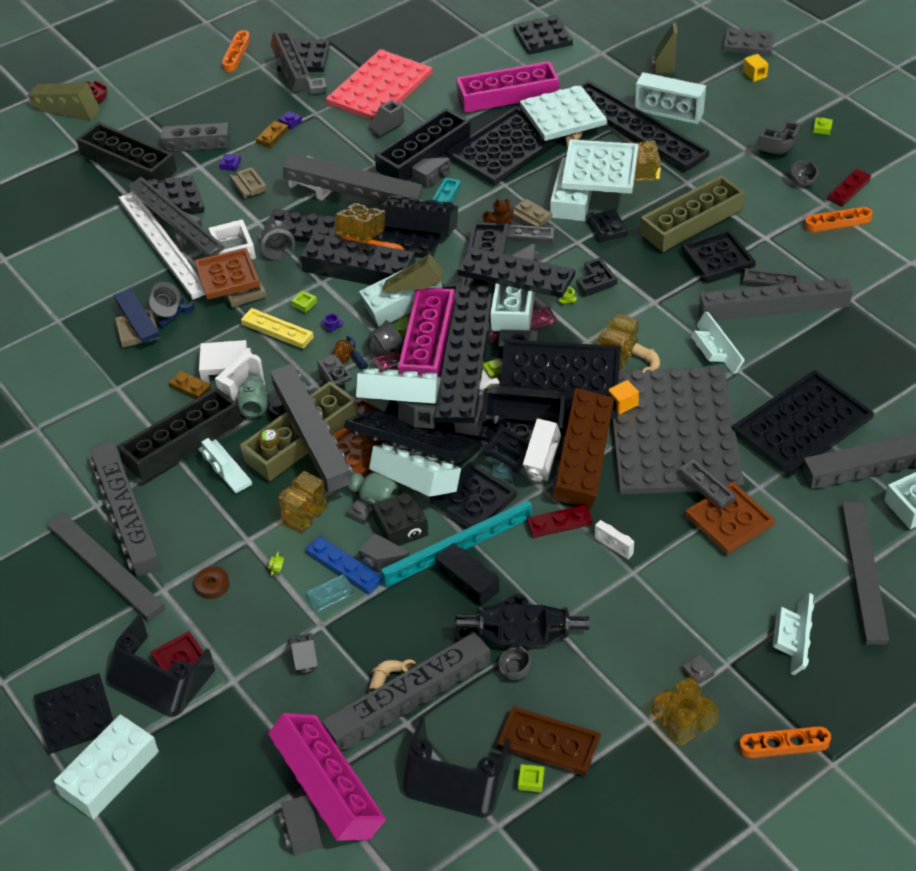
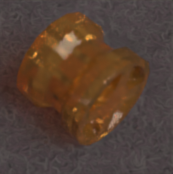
M338 340L331 355L335 354L340 362L345 364L349 361L354 347L349 341Z

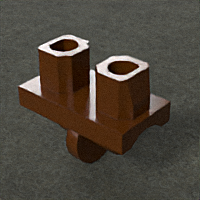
M508 198L504 201L497 199L493 203L495 211L493 213L486 211L482 215L483 221L485 223H508V225H511L513 223L511 216L514 212L510 205L511 200Z

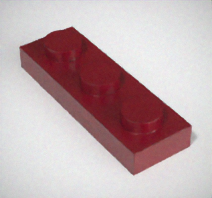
M855 169L828 195V201L843 207L871 180V175Z
M587 504L527 517V525L533 539L593 525V519Z

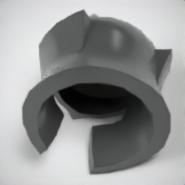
M275 220L274 223L269 224L263 229L261 235H257L261 244V250L264 256L269 259L284 260L281 249H286V246L293 251L295 249L294 236L289 232V227L281 221Z
M385 320L382 325L369 332L367 347L375 357L386 358L393 355L390 349L396 351L403 349L404 340L389 321Z

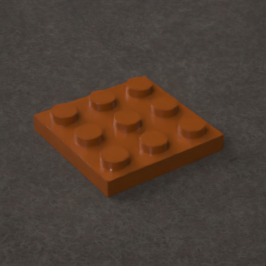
M247 247L194 260L207 300L260 287V281Z
M345 428L331 435L336 437L338 449L343 450L346 464L350 463L353 473H360L363 477L373 472L369 469L373 446L388 442L382 439L380 441L369 439V435L365 434L355 435Z
M734 482L726 485V487L737 496L736 501L724 509L719 510L705 498L685 511V516L726 555H729L773 527L776 521Z

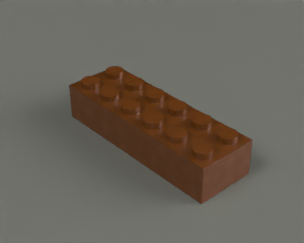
M575 388L569 405L551 499L576 506L587 504L588 509L592 508L598 491L614 402L613 397Z

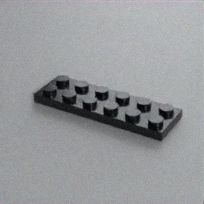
M471 248L457 269L459 276L563 298L575 277V269L479 248Z

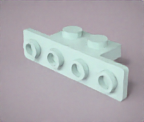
M704 312L697 324L700 331L694 330L691 335L692 339L695 341L696 346L701 349L707 360L711 362H724L731 373L736 374L742 366L744 358L710 313Z
M207 438L202 441V447L198 450L234 493H238L252 485L251 479L216 439L211 441Z
M808 593L798 601L796 613L783 607L778 609L776 613L773 647L792 656L790 674L796 675L801 670H804L809 662L807 656L810 646V629L812 627L811 615L814 609L813 594Z

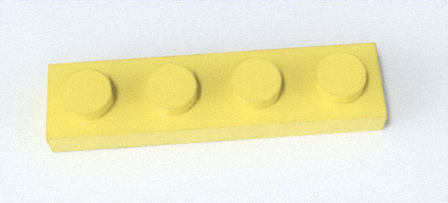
M253 308L241 319L244 326L302 349L314 338L313 332Z

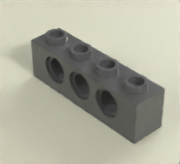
M289 30L274 31L270 46L291 91L307 90L310 75Z
M228 123L163 126L161 133L163 150L173 152L230 148Z

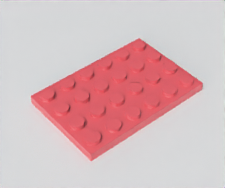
M379 50L326 98V104L372 120L381 105L392 99L400 104L433 73L432 67L384 50Z

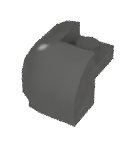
M785 120L780 130L764 126L758 139V151L774 155H783L789 152L798 139L802 123Z

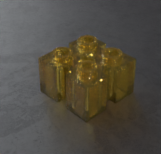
M353 203L347 207V210L343 209L336 213L335 234L341 235L343 238L353 237V239L359 242L366 243L385 229V211L376 208L369 209L362 204Z
M620 313L610 320L607 329L602 331L599 336L600 345L621 346L619 371L627 363V358L632 356V349L638 343L636 334L639 329V320Z
M303 471L298 477L294 478L291 488L288 487L280 493L278 500L279 506L282 509L281 516L284 525L303 534L313 524L312 520L315 517L318 518L328 508L327 499L323 496L325 492L323 480Z
M691 676L676 684L675 692L667 689L653 699L652 713L663 726L666 724L670 725L669 733L680 746L695 738L696 730L700 729L703 733L718 723L720 709L709 696L705 698L701 696L702 688Z

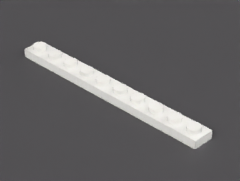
M132 192L119 197L122 206L191 299L194 300L205 295L199 275L145 204Z

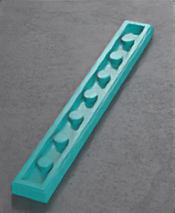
M529 500L522 502L381 569L382 583L385 587H389L435 565V557L453 543L459 548L466 550L527 521V517H532V504Z

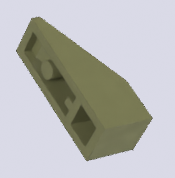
M676 23L671 25L656 48L655 57H652V67H655V73H674Z
M428 254L387 279L383 290L385 293L427 289L432 285L436 286L442 280L443 269L431 254Z

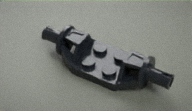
M497 604L485 608L478 606L475 615L456 614L455 627L475 628L479 637H483L499 649L518 648L520 646L524 649H545L561 638H567L570 629L589 630L590 621H588L589 616H570L567 607L558 609L545 605ZM483 625L496 627V633L484 629ZM561 627V630L549 633L550 628Z

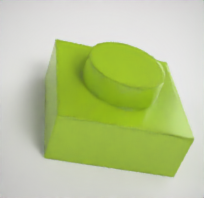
M816 117L813 133L830 135L833 120Z
M303 290L291 300L292 307L305 313L317 303L316 296Z
M501 358L483 364V368L490 379H499L501 377Z
M521 764L518 790L542 792L545 767Z

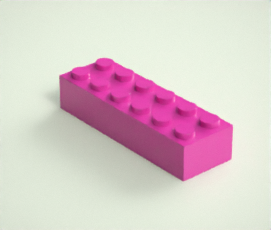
M550 61L456 78L457 95L464 112L518 104L521 100L559 90V78Z
M427 288L416 291L399 361V374H403L406 371H415L420 376L425 373H437V377H441L455 298L454 289Z
M283 713L268 734L273 740L275 747L284 757L285 763L295 774L296 780L302 785L308 798L317 808L320 817L326 822L333 837L336 840H371L386 818L316 715Z

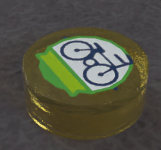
M268 427L259 433L260 444L264 447H273L280 440L279 432L275 428Z

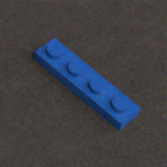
M318 536L305 548L307 555L368 595L382 583V576L321 536Z

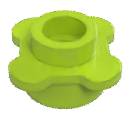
M568 287L563 298L559 299V302L561 304L576 302L575 290Z
M277 551L276 557L271 556L268 566L269 569H272L270 576H273V572L280 574L284 557L278 556L279 551Z

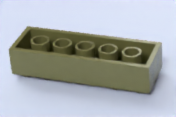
M720 175L640 217V234L664 252L741 211L744 208L745 192Z
M331 381L309 395H313L316 409L321 410L324 418L323 421L328 423L331 435L344 427L345 420L358 415L357 400ZM287 412L240 444L243 461L268 481H271L308 454ZM274 430L276 437L270 441L263 440L261 437L262 431Z

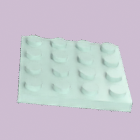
M581 85L520 101V107L544 141L607 125L606 117Z
M570 139L562 179V189L632 193L639 144Z

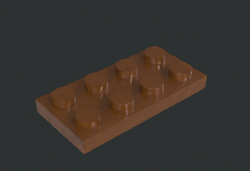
M513 706L498 740L497 749L502 750L506 739H510L512 754L586 777L600 742L601 733Z

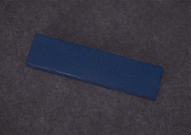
M131 288L114 295L116 303L142 343L160 337L157 328Z

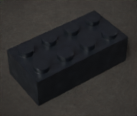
M393 195L381 205L380 226L447 235L457 227L458 206L453 205L452 202H443L441 204L436 203L435 200H426L425 202L419 201V198L402 199V196Z

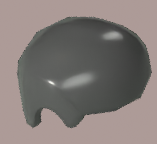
M799 160L793 163L790 168L792 180L799 186L812 185L818 178V169L812 162L805 163L803 160Z
M521 646L504 651L499 658V670L510 680H521L527 677L532 670L533 661L531 654Z

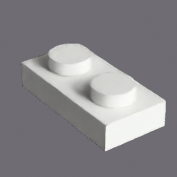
M601 520L595 525V539L627 559L633 555L634 541L629 536L620 533L612 525L606 524Z

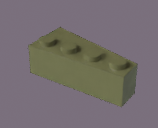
M88 83L37 84L28 94L33 107L39 110L92 121L101 111Z

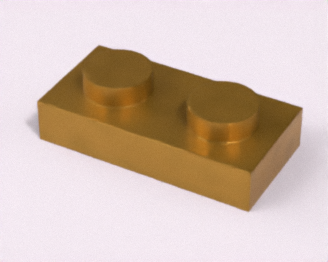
M273 121L256 138V143L271 148L289 131L288 125Z
M180 371L169 381L170 388L193 399H197L212 390L211 384L183 371Z

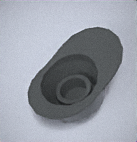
M158 282L151 290L149 306L155 314L161 317H172L177 312L180 293L173 284Z

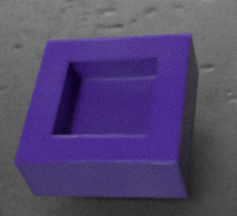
M288 111L279 118V122L288 125V128L292 130L302 122V117Z
M224 154L219 163L220 169L236 171L241 162V157L239 155Z

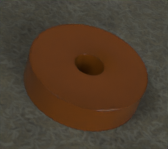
M207 567L201 570L194 580L197 593L206 599L221 597L227 592L230 585L227 572L220 567Z

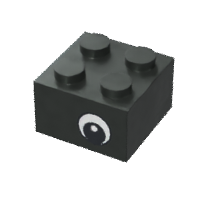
M412 491L373 504L375 522L386 540L401 546L429 536L427 518Z

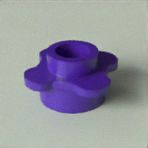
M330 313L324 317L321 325L325 326L327 331L332 332L341 327L343 321L339 320L337 314Z

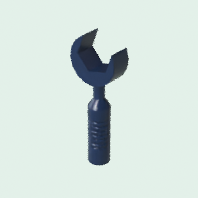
M181 298L175 315L164 317L157 323L159 328H164L177 317L179 312H192L194 310L193 300L190 304L183 305L184 301Z
M346 336L349 343L345 345L339 343V349L344 353L351 352L352 357L361 369H366L368 364L359 352L355 351V339L352 336Z

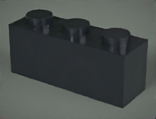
M453 543L435 557L436 571L478 605H484L499 592L498 576L493 571L486 569L479 560H475L468 555L464 548H459Z

